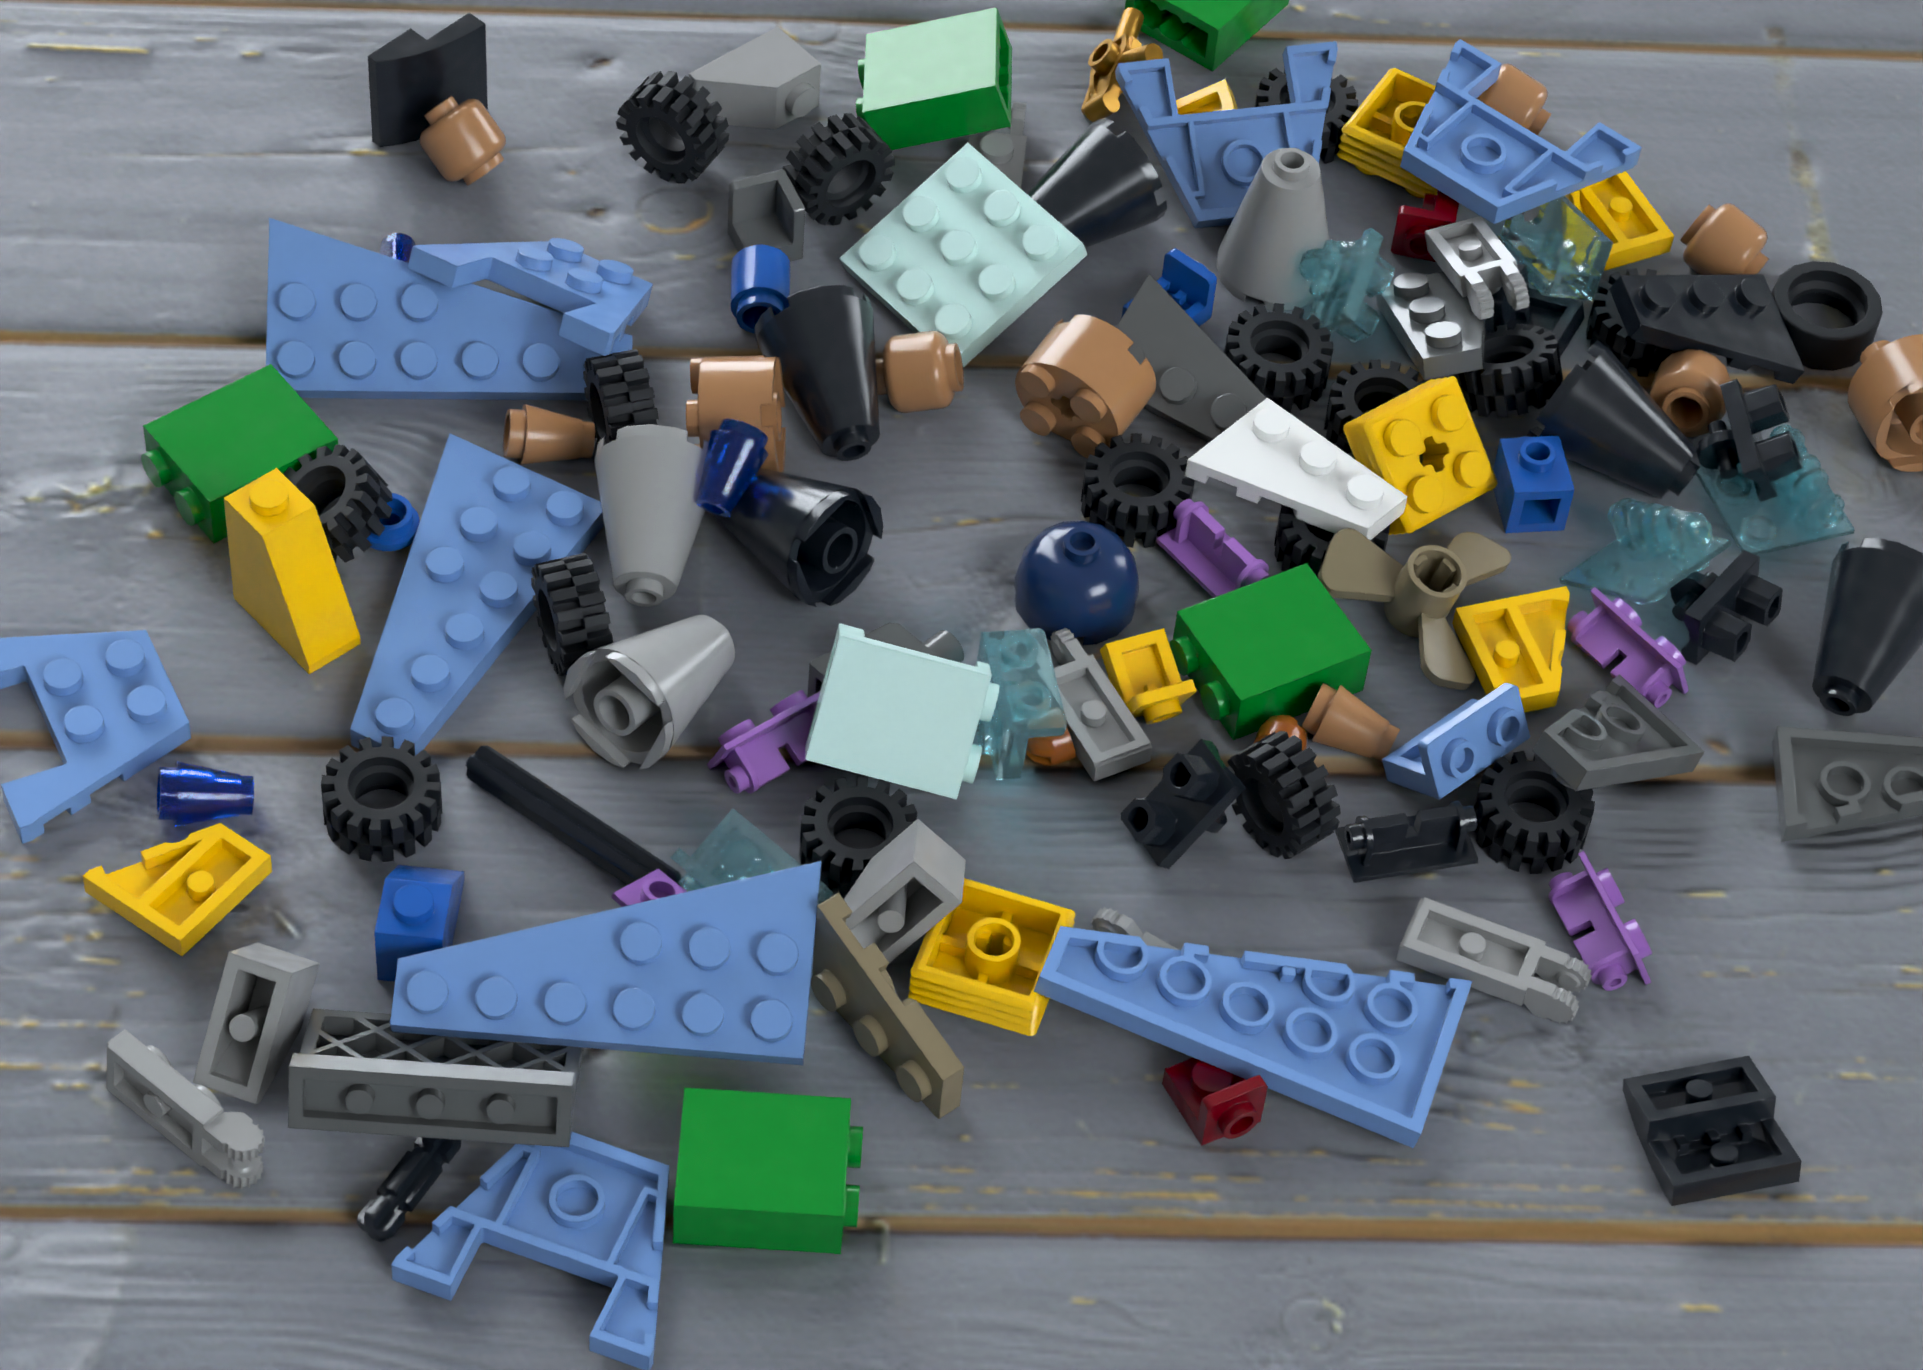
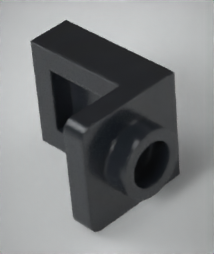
M1517 263V269L1522 274L1528 289L1529 306L1515 311L1507 302L1503 287H1501L1499 291L1492 294L1494 300V331H1497L1496 326L1506 324L1507 330H1513L1517 324H1527L1528 331L1534 326L1543 327L1544 333L1551 331L1555 334L1561 357L1585 319L1583 301L1529 288L1527 266Z

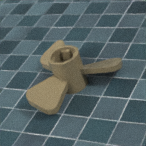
M1345 528L1338 531L1328 545L1318 573V579L1333 598L1384 602L1385 615L1390 624L1407 636L1419 638L1420 664L1424 675L1437 686L1466 690L1475 679V671L1449 626L1446 617L1466 586L1505 571L1512 557L1506 548L1475 532H1464L1456 535L1447 548L1437 545H1425L1417 548L1403 566L1357 530Z

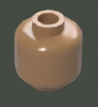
M1511 64L1501 65L1498 80L1476 98L1536 135L1540 133L1551 116L1550 112L1542 108L1548 97L1547 88Z
M451 95L423 115L430 125L421 133L420 145L447 181L455 182L463 179L468 186L504 160L500 151L506 144V137L478 99H467L458 104Z
M1725 203L1717 209L1709 204L1680 239L1686 245L1683 253L1684 262L1699 275L1758 274L1769 260L1768 257L1761 253L1768 239L1766 230L1731 203Z
M938 331L895 335L886 342L883 358L876 359L878 395L887 394L893 408L900 413L946 408L953 401L955 392L963 390L964 372L958 344H949L946 337Z
M1685 349L1671 354L1661 362L1654 376L1650 396L1686 437L1694 438L1709 433L1708 425L1713 421L1722 420L1724 417L1726 406L1720 385L1731 381L1726 366L1716 356L1703 350Z

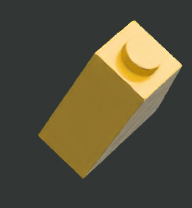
M277 468L224 497L234 599L308 674L313 673L360 645V633L315 505Z

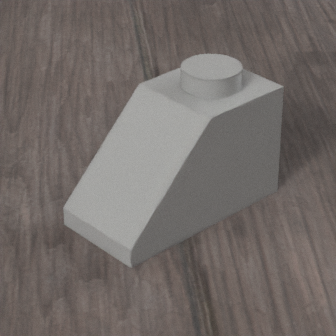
M779 27L762 34L689 73V77L694 79L692 88L699 91L703 86L710 92L706 100L709 103L718 101L722 110L717 117H727L728 125L777 129L797 117L805 116L812 109L819 106L821 63Z
M917 819L871 858L844 898V901L852 910L851 916L846 919V925L863 949L875 942L888 962L891 963L962 903L966 860Z
M259 942L230 951L225 963L193 1083L253 1104L260 1103L303 1026L320 963Z

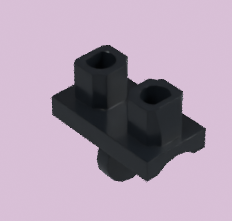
M1737 379L1721 384L1720 388L1731 429H1727L1726 423L1722 420L1713 421L1708 425L1709 435L1700 440L1696 446L1699 464L1704 468L1719 470L1722 479H1731L1738 475L1737 464L1741 463L1746 479L1753 480L1760 502L1777 497L1778 494L1774 481L1803 468L1799 450L1789 431L1764 440L1761 435V431L1789 421L1790 417L1784 397L1776 384L1757 388L1746 393Z
M1743 550L1720 576L1711 571L1704 575L1696 571H1684L1672 582L1670 592L1671 598L1675 603L1672 613L1676 619L1685 623L1689 631V642L1681 649V654L1686 661L1697 665L1709 652H1712L1735 662L1746 650L1751 640L1752 624L1740 618L1745 616L1768 627L1779 615L1783 589L1758 577L1759 556Z
M1200 739L1187 754L1177 753L1164 766L1162 781L1146 798H1134L1121 812V820L1134 839L1144 845L1155 863L1160 867L1170 869L1205 831L1211 833H1218L1227 823V816L1224 811L1246 788L1240 779L1223 763L1218 749L1213 742Z

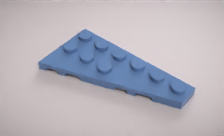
M449 433L350 728L351 745L359 749V740L370 737L372 747H381L382 736L393 737L394 748L399 749L405 739L415 743V755L425 749L537 610L533 601L535 593L531 586V578H533L531 570L534 564L582 554L604 527L601 502Z
M821 861L398 958L390 1019L392 1032L803 1065Z

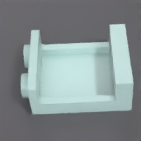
M839 623L805 745V760L957 800L962 781L972 784L975 779L982 746L973 744L979 720L990 722L992 719L1000 685L990 682L992 674L990 665L987 663L976 661L975 666L869 639L865 637L863 629Z

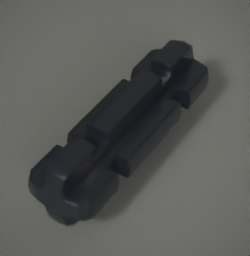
M418 1137L414 1142L412 1152L407 1151L377 1189L375 1200L370 1199L357 1216L358 1226L368 1233L373 1240L378 1242L393 1237L406 1220V1212L414 1210L443 1172L442 1165L444 1163L449 1164L460 1150L461 1140Z

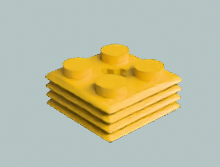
M1389 69L1342 127L1343 134L1340 136L1341 143L1338 145L1340 150L1337 156L1354 164L1364 174L1378 175L1404 187L1409 194L1415 197L1424 198L1425 193L1437 195L1436 188L1400 167L1405 146L1425 105L1429 103L1436 86L1399 69Z
M1454 376L1442 379L1437 378L1435 380L1430 379L1349 421L1343 427L1355 460L1408 496L1404 513L1390 524L1389 535H1397L1399 533L1410 534L1496 488L1498 484L1459 383ZM1423 454L1422 464L1419 459V455Z
M964 878L962 903L925 934L910 971L908 998L943 1011L1027 1036H1034L1038 1031L1050 998L1033 991L1060 926L1073 928L1075 912L1068 908Z

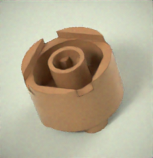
M1085 314L1074 315L1070 322L1063 323V319H1061L1054 325L1016 374V391L1024 406L1020 412V418L1024 425L1035 434L1046 436L1052 431L1071 441L1074 449L1088 459L1090 454H1095V447L1103 442L1110 448L1111 438L1118 435L1122 436L1151 399L1156 390V377L1153 367L1147 358L1141 364L1138 363L1128 351L1134 342L1113 325Z
M1923 334L1906 336L1892 342L1887 340L1876 341L1869 345L1860 356L1862 365L1853 376L1848 389L1849 407L1881 458L1889 461L1890 465L1899 471H1923Z
M759 355L691 358L692 394H698V400H687L686 428L688 437H699L700 444L694 445L703 449L704 440L713 445L719 456L717 479L724 472L739 464L784 473L786 427H782L781 407H785V393L779 357Z

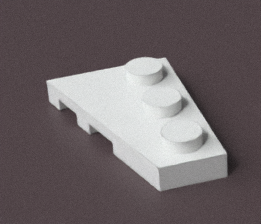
M1266 398L1187 460L1185 472L1186 477L1204 484L1211 477L1237 487L1236 496L1258 504L1260 499L1264 497L1293 508L1296 519L1336 534L1342 529L1352 528L1369 540H1372L1404 513L1408 497L1269 398Z

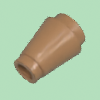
M527 404L523 405L522 410H507L503 435V453L505 458H517L519 465L592 457L595 443L594 422L582 421V419Z
M1324 683L1302 724L1306 732L1314 735L1312 742L1370 759L1374 758L1380 762L1388 755L1400 731L1399 728L1389 724L1388 720L1342 685L1336 690Z

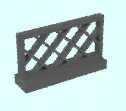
M313 1008L300 1052L293 1053L290 1061L288 1128L569 1147L572 1134L573 1107L584 1048L392 1032L390 1027L391 1014ZM328 1034L347 1035L350 1037L338 1041ZM419 1040V1042L413 1043L408 1046L402 1043L401 1041ZM476 1044L490 1046H487L479 1050H475L469 1045ZM548 1049L558 1051L550 1053L548 1055H544L538 1050ZM374 1050L383 1054L375 1058H365L362 1056ZM442 1055L452 1059L444 1063H434L431 1061V1059ZM514 1060L521 1065L505 1068L499 1064Z

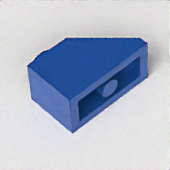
M398 865L385 878L374 931L377 980L395 982L398 958L452 946L465 880L464 871Z

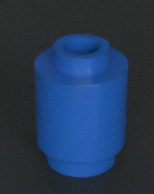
M763 244L749 246L740 250L733 257L731 263V312L742 329L755 334V325L766 310L771 307L775 316L790 307L787 297L790 296V260L781 250Z

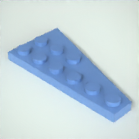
M269 218L266 366L271 364L301 398L587 400L584 388L587 386L583 379V371H585L584 362L586 358L602 355L558 336L564 313L472 283L450 288L407 269L409 264L407 262ZM624 333L619 342L614 341L610 354L632 350V336Z
M1060 926L1033 992L1246 1080L1256 1075H1261L1268 1089L1414 1148L1422 1133L1472 981L1449 978L1446 985L1415 981L1414 973L1390 970L1387 977L1353 973L1347 964L1252 951H1244L1242 958L1209 954V946L1192 943H1184L1181 950L1147 946L1139 936Z

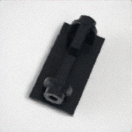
M1452 801L1445 807L1419 810L1417 815L1408 817L1406 813L1367 818L1365 815L1357 816L1354 824H1347L1344 827L1335 829L1354 883L1478 863L1477 854L1468 832L1475 831L1477 828L1476 813L1472 805L1462 806L1459 801Z

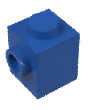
M1560 436L1500 438L1493 467L1498 484L1493 490L1505 533L1564 530L1575 489Z

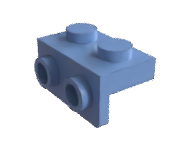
M1504 683L1480 700L1470 699L1384 757L1382 762L1387 781L1440 800L1493 764L1495 760L1528 740L1530 734L1519 688L1516 685Z

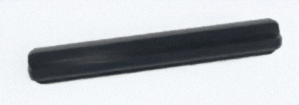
M480 746L468 758L466 762V775L468 779L627 885L659 868L681 886L682 876L679 871L490 746Z

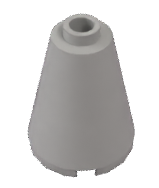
M1282 148L1274 150L1265 156L1220 244L1216 267L1222 284L1234 297L1244 302L1246 295L1264 301L1265 308L1268 310H1273L1274 303L1284 304V310H1293L1294 306L1301 308L1317 301L1323 294L1324 287L1330 282L1333 272V260L1321 170L1316 159L1300 149Z
M654 424L626 426L617 429L616 440L606 444L603 437L597 444L594 462L613 585L615 590L625 596L628 602L637 606H656L675 594L718 476L719 456L713 445L704 440L702 449L687 442L688 431L677 427Z
M695 615L585 653L568 669L563 687L565 700L573 695L578 714L571 718L577 732L594 752L613 765L624 768L629 763L642 764L640 769L651 767L668 753L732 666L735 659L732 637L726 627L715 619L706 615Z

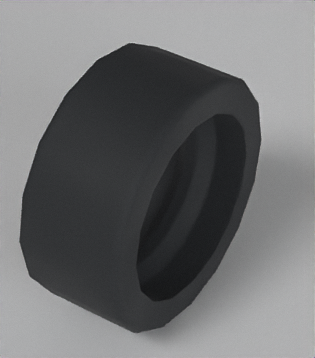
M1806 262L1794 265L1782 273L1772 290L1773 298L1803 366L1811 369L1831 371L1851 367L1860 361L1862 352L1873 343L1883 313L1881 297L1872 283L1855 270L1833 262ZM1803 303L1824 304L1841 311L1851 319L1854 326L1841 329L1823 328L1803 319L1794 311L1792 306Z

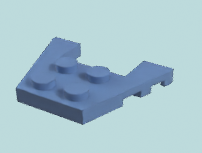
M1459 39L1451 51L1446 68L1442 70L1436 82L1435 91L1429 103L1425 105L1405 146L1400 167L1489 222L1496 224L1632 169L1638 163L1642 147L1599 122L1567 151L1559 149L1476 99L1498 80L1502 63Z
M1336 41L1286 46L1282 56L1290 104L1193 114H1178L1169 58L1118 63L1115 70L1116 80L1195 229L1231 224L1263 159L1270 152L1282 148H1297L1313 156L1319 164L1325 114L1328 109L1331 93L1330 84L1333 66L1336 62L1338 51Z
M552 238L549 241L415 245L412 247L407 268L450 288L487 279L564 313L558 336L603 356L611 353L614 341L619 342L624 336L626 325L632 326L647 307L653 286L652 283L634 276V270L630 266L614 260L599 261L583 254L584 248L580 244L562 238Z
M147 630L0 638V689L22 682L28 683L63 762V765L1 784L4 803L22 844L30 842L45 833L43 824L65 810L73 815L90 804V794L113 779L120 777L123 781H126L191 739L187 716Z
M575 1132L571 1134L569 1147L515 1144L480 1177V1186L456 1208L449 1206L432 1222V1231L413 1249L407 1245L395 1257L391 1264L392 1280L451 1301L481 1243L490 1244L613 1288L589 1336V1351L642 1370H650L654 1362L669 1187V1165Z

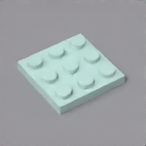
M967 143L839 259L844 269L914 333L938 331L946 337L949 344H958L963 367H965L1088 254L1084 244L973 146Z

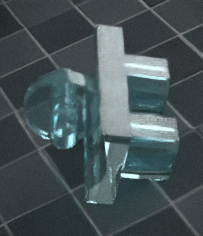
M1373 228L1364 230L1363 236L1356 241L1337 242L1327 240L1324 243L1323 249L1307 250L1303 254L1299 266L1301 275L1311 282L1309 292L1315 296L1309 317L1314 314L1321 320L1319 329L1327 327L1330 333L1336 331L1353 343L1371 336L1375 332L1380 318L1377 311L1363 301L1364 296L1372 298L1383 293L1391 284L1395 268L1379 255L1384 237Z

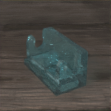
M1566 196L1540 205L1539 214L1533 220L1524 221L1526 211L1506 219L1501 234H1496V236L1517 263L1527 266L1528 281L1543 296L1593 301L1613 242Z

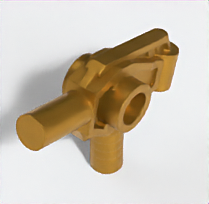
M1126 8L1122 13L1113 41L1111 39L1104 40L1090 55L1088 65L1091 67L1090 83L1081 111L1092 122L1106 118L1117 112L1120 108L1118 98L1123 91L1115 75L1118 63L1163 59V52L1159 45L1150 43L1141 46L1142 43L1137 40L1144 20L1143 13L1138 9Z

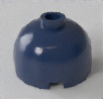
M1067 521L1048 527L1024 549L1014 582L1016 610L1031 630L1050 641L1051 633L1064 628L1070 629L1074 638L1084 637L1083 645H1094L1113 638L1132 621L1139 593V578L1135 558L1121 538L1102 525L1086 521Z

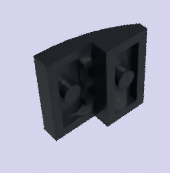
M467 13L427 40L410 28L368 56L372 142L379 147H386L420 140L421 133L430 125L423 115L451 95L458 104L467 99L474 98L482 102L484 107L488 109L486 25L484 22L471 13Z
M1750 1056L1623 1079V1093L1635 1130L1650 1166L1671 1206L1799 1182L1802 1161L1774 1119L1776 1096Z

